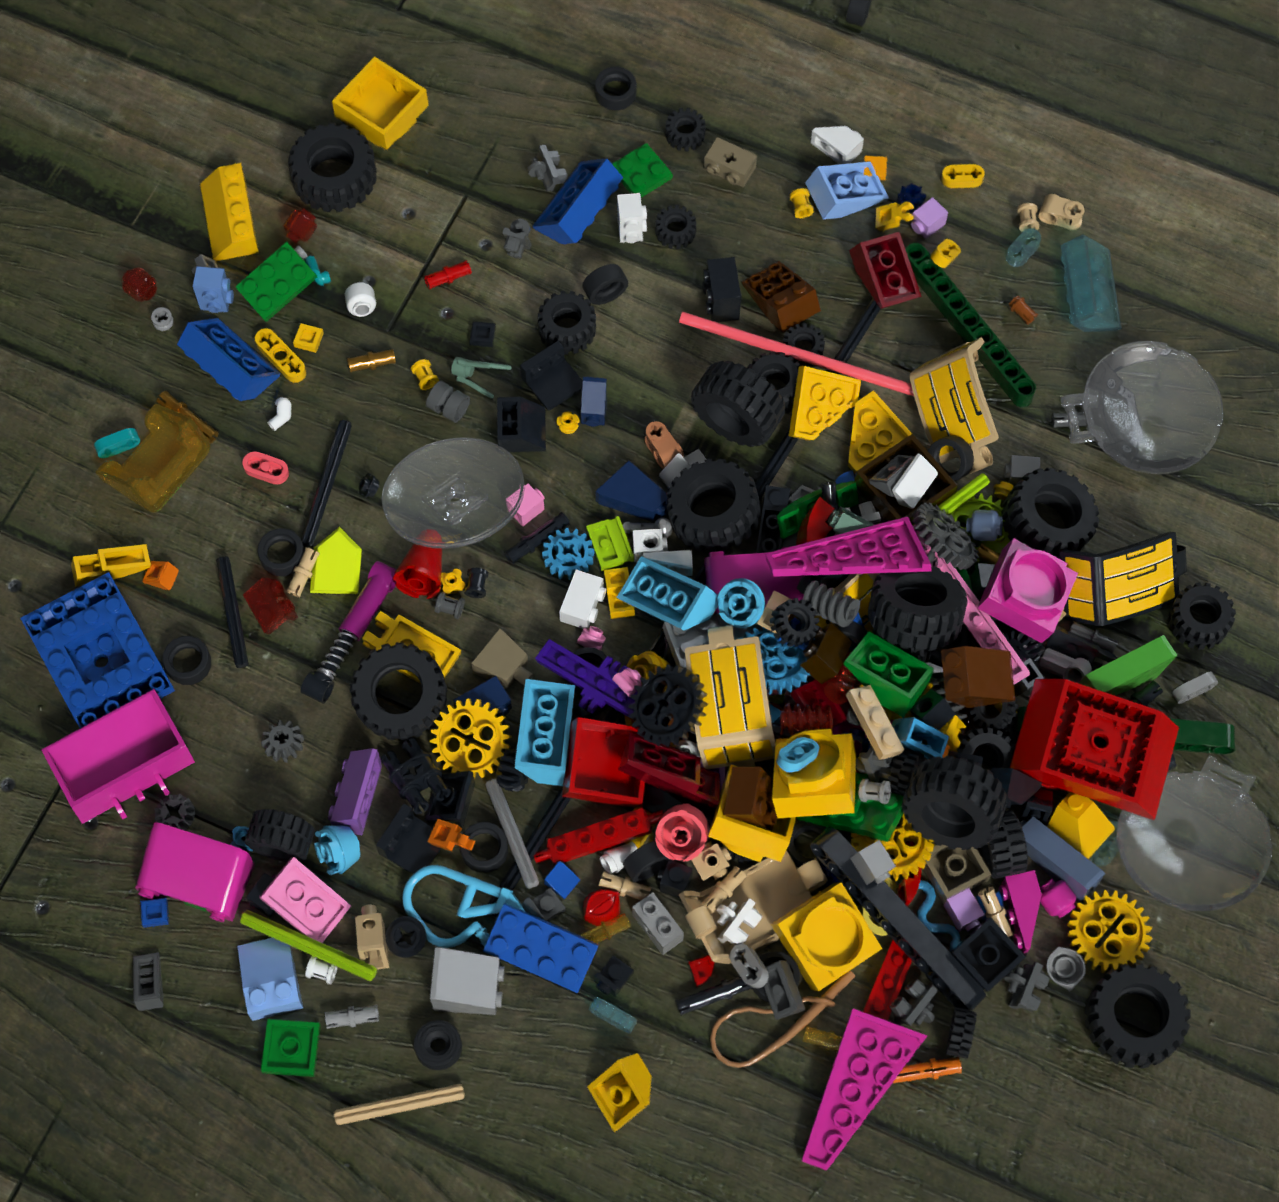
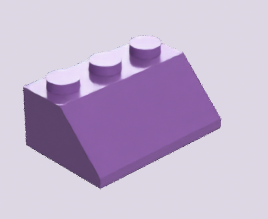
M377 749L351 751L349 759L344 760L342 766L343 780L342 783L338 782L335 790L336 804L330 807L328 820H330L332 826H348L354 834L363 835L382 769Z

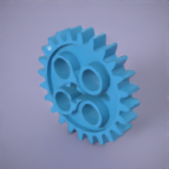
M764 627L761 632L753 628V635L745 632L744 638L759 637L766 688L769 695L772 694L773 690H777L781 695L784 688L788 692H792V685L799 688L801 682L806 683L807 675L810 674L800 666L804 657V650L793 646L788 647L787 644L780 643L774 637L775 633Z

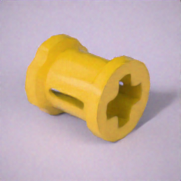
M796 189L789 195L790 200L794 203L796 218L802 219L814 213L813 206L809 202L808 197L810 194L808 189Z
M426 359L419 360L411 366V372L416 374L421 390L431 389L439 382L438 376L434 375L430 368V361Z

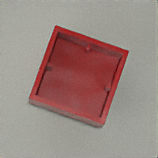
M580 717L571 722L562 797L636 808L643 804L645 782L618 770L630 733L638 735V730L632 726Z

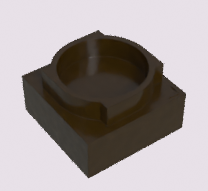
M913 434L856 471L854 480L857 489L868 502H872L875 510L879 512L885 522L908 517L912 525L915 524L912 522L914 519L912 515L921 504L931 503L934 507L936 505L939 506L956 493L958 486ZM917 454H921L938 472L936 478L913 509L898 504L895 496L891 497L869 483V480L897 455L915 457Z

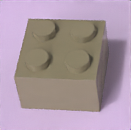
M936 845L933 848V852H930V861H926V866L923 869L943 905L947 899L968 888L973 890L988 882L991 876L979 852L973 847L969 850H962L961 848L950 849L945 845Z

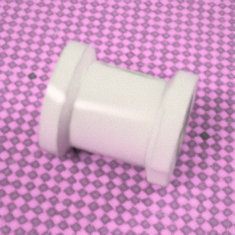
M312 956L307 965L306 977L311 978L313 976L326 980L328 984H332L338 967Z

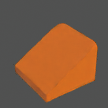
M151 561V567L147 569L142 582L164 590H171L179 570L167 561Z

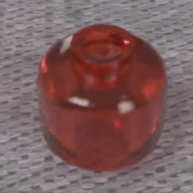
M303 208L300 211L293 210L283 224L284 229L288 232L286 237L295 243H298L299 240L308 242L317 229L316 217Z
M140 267L128 270L123 275V291L136 301L150 300L156 294V279Z

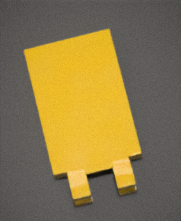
M380 611L375 618V621H377L375 625L385 630L381 638H378L369 631H366L362 637L364 641L362 644L376 651L382 649L381 645L389 643L390 646H394L396 642L404 643L406 646H410V644L418 646L421 651L425 650L437 662L444 679L461 654V649L399 614L394 620ZM397 670L402 674L406 675L407 677L421 684L418 677L408 670Z

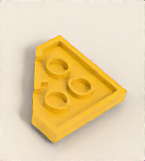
M799 366L789 436L807 441L816 439L821 431L826 427H830L842 417L846 410L855 406L859 399L861 380L807 366Z
M874 390L857 401L854 407L848 467L854 474L860 468L912 434Z

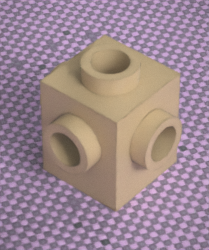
M710 841L705 844L702 852L692 859V862L703 881L712 876L716 880L728 873L726 868L731 866L729 860L732 857L725 845L720 847L718 843L713 845ZM711 856L717 858V863L714 866L709 863Z

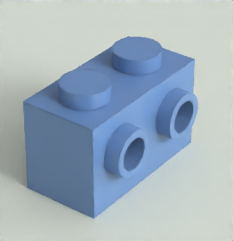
M197 266L193 289L200 310H207L212 313L228 312L229 304L233 303L234 292L230 290V278L226 277L225 270L222 268Z

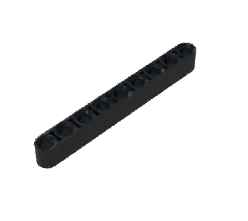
M829 826L811 842L810 848L839 882H842L850 894L955 1008L973 1011L986 997L983 988L885 881L879 884L873 881L866 885L850 859L858 852L840 832Z

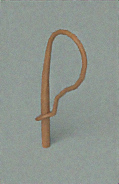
M850 970L842 975L821 997L806 996L801 998L803 1003L808 1001L814 1004L779 1039L750 1060L740 1063L729 1061L720 1054L715 1041L717 1029L723 1021L737 1013L752 1011L762 1014H773L772 1009L753 1006L732 1009L720 1017L712 1027L710 1036L712 1051L718 1060L727 1066L741 1068L756 1063L790 1041L825 1007H834L836 1004L832 1000L856 977L855 974Z

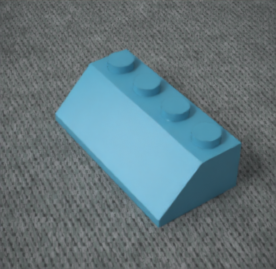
M642 556L616 597L683 631L710 620L718 607V594L706 585Z
M531 679L525 680L514 768L537 783L563 786L575 685Z

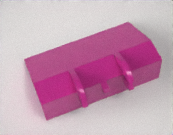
M155 689L41 749L71 808L82 824L114 806L122 819L127 818L120 804L121 802L134 795L138 797L140 802L146 798L142 791L156 783L160 785L165 796L169 795L170 792L163 780L195 763Z

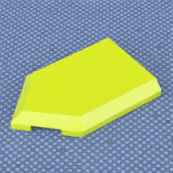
M338 527L314 547V552L317 551L320 555L312 569L310 593L359 594L362 549Z

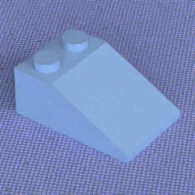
M871 162L818 166L805 182L823 220L842 218L889 199ZM868 167L872 176L864 175V168Z
M268 938L238 946L243 992L247 1013L252 1021L303 1009L290 945L274 938Z

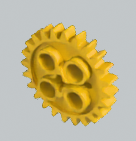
M466 699L465 706L458 700L456 701V709L452 705H447L449 713L440 712L443 720H434V723L439 728L431 730V733L437 735V738L430 740V743L437 744V747L432 750V753H440L436 761L446 762L443 770L452 767L451 773L471 771L474 774V779L476 778V772L479 773L481 778L485 777V769L490 773H494L492 765L498 766L500 764L499 757L504 755L503 749L511 748L509 744L505 743V740L512 738V735L505 734L504 732L510 725L501 724L506 717L496 716L499 711L498 708L490 711L491 703L487 702L481 707V699H477L474 705H472L471 699ZM464 715L471 719V725L468 729H463L460 726V718ZM486 726L493 730V737L489 741L482 737V730ZM455 728L465 735L474 733L473 738L489 745L491 749L487 750L477 743H470L468 745L469 740L453 733L451 729ZM453 737L457 738L460 742V747L456 752L449 748V741ZM475 748L479 749L482 753V759L478 763L471 759V752Z
M904 814L899 821L900 826L895 828L889 839L890 841L880 840L887 853L895 857L892 861L896 867L889 871V874L893 875L895 881H898L899 874L908 879L909 871L917 875L918 867L924 869L926 861H930V852H933L934 844L931 843L933 841L930 839L926 840L920 832H916L912 828L911 823L907 822ZM851 833L853 838L851 839V845L855 847L854 849L857 852L878 841ZM911 841L915 843L916 846L910 847L907 846L904 842Z
M1104 890L1100 897L1095 891L1092 894V900L1085 896L1083 899L1084 905L1078 902L1075 907L1077 911H1072L1070 917L1074 920H1070L1067 926L1074 930L1069 931L1067 936L1075 938L1070 943V947L1078 946L1077 953L1085 956L1084 962L1092 961V970L1097 965L1101 966L1102 973H1105L1108 967L1111 970H1117L1118 966L1127 963L1132 967L1134 963H1137L1136 959L1142 961L1145 957L1142 952H1147L1150 948L1145 944L1150 943L1152 940L1151 936L1146 935V933L1152 930V927L1145 925L1150 918L1149 916L1141 917L1140 914L1144 908L1136 909L1134 907L1137 902L1136 899L1130 903L1127 902L1128 894L1118 898L1116 890L1112 896H1109L1107 890ZM1101 910H1109L1113 918L1108 919L1104 917ZM1123 915L1124 919L1113 933L1108 936L1100 948H1096L1095 944L1113 925L1116 919ZM1122 926L1130 927L1133 930V935L1125 934ZM1086 928L1094 929L1097 932V937H1090L1086 933ZM1106 945L1115 946L1118 954L1109 953Z

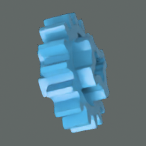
M566 528L563 534L556 530V537L549 535V543L543 544L545 551L542 552V557L546 559L544 561L545 568L550 567V574L558 572L559 579L563 575H567L568 580H571L575 570H583L587 573L589 571L588 565H593L592 557L595 556L594 549H592V541H586L587 534L585 533L579 536L578 529L570 533L569 529ZM582 548H583V550H584V557H583V558L581 557V554H580ZM553 550H555L557 554L555 560L552 556Z

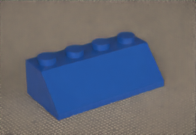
M607 158L580 162L532 227L560 244H574L582 238V233L586 227L594 222V217L598 211L606 205V200L618 189V184L623 179V176Z
M218 318L188 322L177 343L186 356L196 361L202 370L208 372L219 385L224 386L231 393L232 397L239 401L255 399L281 374Z

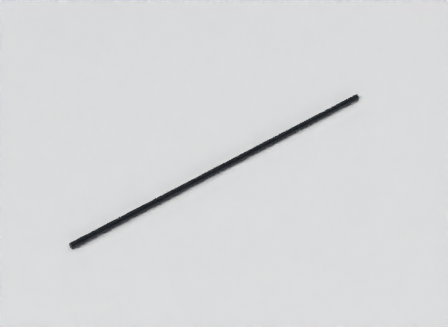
M874 298L871 299L836 354L835 360L848 362L879 313L880 307ZM828 369L826 370L827 372H831V373H835V374H840V373H837V372H834V371H831V370H828ZM790 428L755 482L759 501L766 491V485H770L799 439L789 436ZM705 564L702 565L694 578L695 581L706 585ZM663 628L648 650L655 652L660 657L663 654L666 643L663 641L665 637ZM612 708L604 722L619 724L624 714ZM563 786L525 844L531 861L571 800V798L562 797ZM514 861L500 883V888L503 887L513 891L522 876L516 861ZM492 896L488 904L497 903L498 898ZM499 913L490 914V915L496 917Z

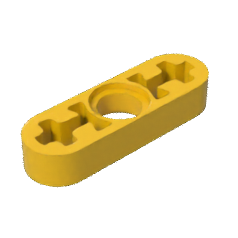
M261 329L256 333L255 342L257 348L289 381L297 383L306 377L304 363L272 330ZM263 338H265V339H267V340L270 339V342H271V345H272L271 348H270V345H269L267 342H265V341L262 342V339H263ZM279 351L287 353V356L282 360L274 358V355ZM290 362L294 369H299V373L291 372Z

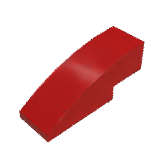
M821 497L818 498L804 517L798 531L796 545L823 539L832 529L825 521L835 508Z

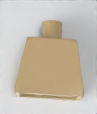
M365 905L361 908L362 915L355 917L357 948L360 960L375 966L377 970L389 968L386 932L382 915L377 913L375 905Z

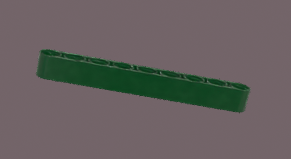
M919 243L909 244L906 248V253L917 284L965 343L983 338L986 343H983L980 349L977 350L978 360L1016 406H1029L1036 391L1034 381L943 269L933 262L931 254ZM1019 391H1025L1028 394H1022Z
M1027 706L1016 709V713H1018L1016 718L1017 736H1019ZM1171 719L1179 727L1173 750L1213 754H1230L1235 752L1234 725ZM1094 737V743L1106 744L1102 737Z

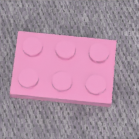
M294 857L289 859L259 897L303 935L323 943L351 907L349 903Z

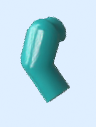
M314 256L305 258V263L318 276L315 279L318 285L324 286L325 283L331 282L328 271L320 273Z

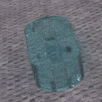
M1031 228L1024 230L1008 248L1006 254L1007 262L1014 267L1025 264L1038 249L1041 242V234ZM1031 238L1034 239V241H1030V242L1028 243V245H1026V240H1027V239H1028V240L1031 239ZM1020 250L1022 251L1021 256H1013V254L1016 255Z
M1111 821L1115 829L1118 830L1119 836H1116L1113 842L1108 840V837L1091 856L1092 862L1097 866L1104 867L1109 865L1125 840L1127 830L1121 822ZM1107 846L1109 849L1106 852V856L1103 859L1099 858L1098 851H1102L1103 847Z
M598 997L593 999L588 1008L597 1017L629 1034L637 1023V1020L631 1015Z

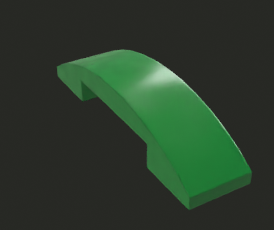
M850 481L836 485V503L839 504V507L851 508L859 504L856 482ZM822 489L795 500L777 515L781 538L784 539L799 531L808 511L819 497L822 498Z

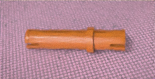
M959 1057L943 1060L932 1058L929 1059V1062L905 1065L899 1073L902 1075H898L893 1083L931 1077L933 1080L939 1079V1076L962 1073Z

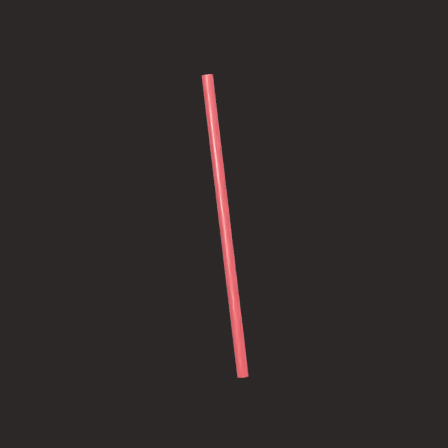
M682 311L679 323L780 354V352L785 353L786 357L791 356L796 360L914 397L911 383Z

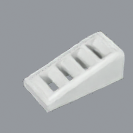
M690 550L643 553L644 558L679 574L692 576L693 564L692 551Z

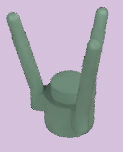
M456 357L452 364L451 373L457 375L458 382L465 383L492 399L494 398L493 394L468 380L467 377L473 375L475 367L511 370L512 367L510 365L472 361Z

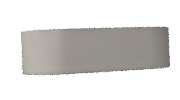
M1210 671L1180 685L1173 690L1172 695L1177 703L1181 704L1209 691L1218 684V680L1213 672Z
M745 944L734 946L730 953V961L742 980L753 988L763 987L768 981L769 973L756 952ZM742 953H744V958H745L746 961H747L746 963L743 962V961H741V960H742V956H741ZM752 969H754V970L757 971V973H756L757 978H756L755 980H754V977H755V976H754L753 972L751 971Z

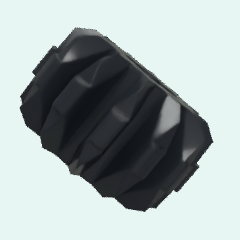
M1011 628L1005 634V638L1029 656L1034 663L1040 660L1043 652L1046 650L1042 643L1014 628Z
M509 749L504 752L496 773L499 786L511 792L523 790L529 778L514 768L517 749Z

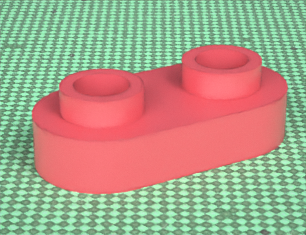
M250 452L243 458L244 470L251 477L272 484H282L289 477L288 466L283 460L260 452ZM258 464V468H252L253 465ZM275 472H281L280 475L274 476Z

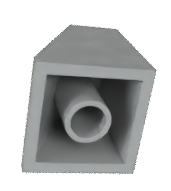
M435 947L430 995L434 1011L496 1015L497 1007H502L503 992L498 991L499 982H504L505 966H500V959L498 957Z

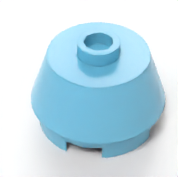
M744 578L734 579L728 582L718 594L719 614L729 625H733L736 628H747L754 625L761 618L765 608V598L759 586L753 581Z
M324 826L322 830L315 832L316 837L319 839V842L314 843L315 851L319 862H326L329 867L327 869L329 875L343 874L360 859L359 840L350 827Z

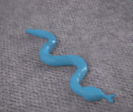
M899 874L898 881H895L898 885L904 879L901 874ZM920 880L918 889L926 893V898L917 910V917L931 933H949L952 936L949 947L951 951L960 943L959 932L954 926L949 924L928 922L926 915L934 905L936 894L934 887L928 881Z

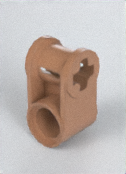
M654 421L647 425L645 445L662 469L678 453L684 458L681 446L672 437L663 423Z

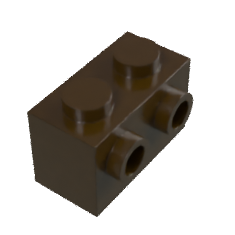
M829 623L824 628L819 627L818 631L815 632L816 635L811 638V643L803 651L804 657L800 664L821 685L838 674L852 644V641L832 623Z

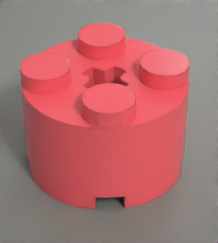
M687 803L668 809L661 817L656 828V844L660 852L671 860L689 861L696 858L704 849L710 832L707 818L699 809ZM679 830H681V831L685 830V831L687 832V834H686V835H685V834L679 835V834H678V831H679Z

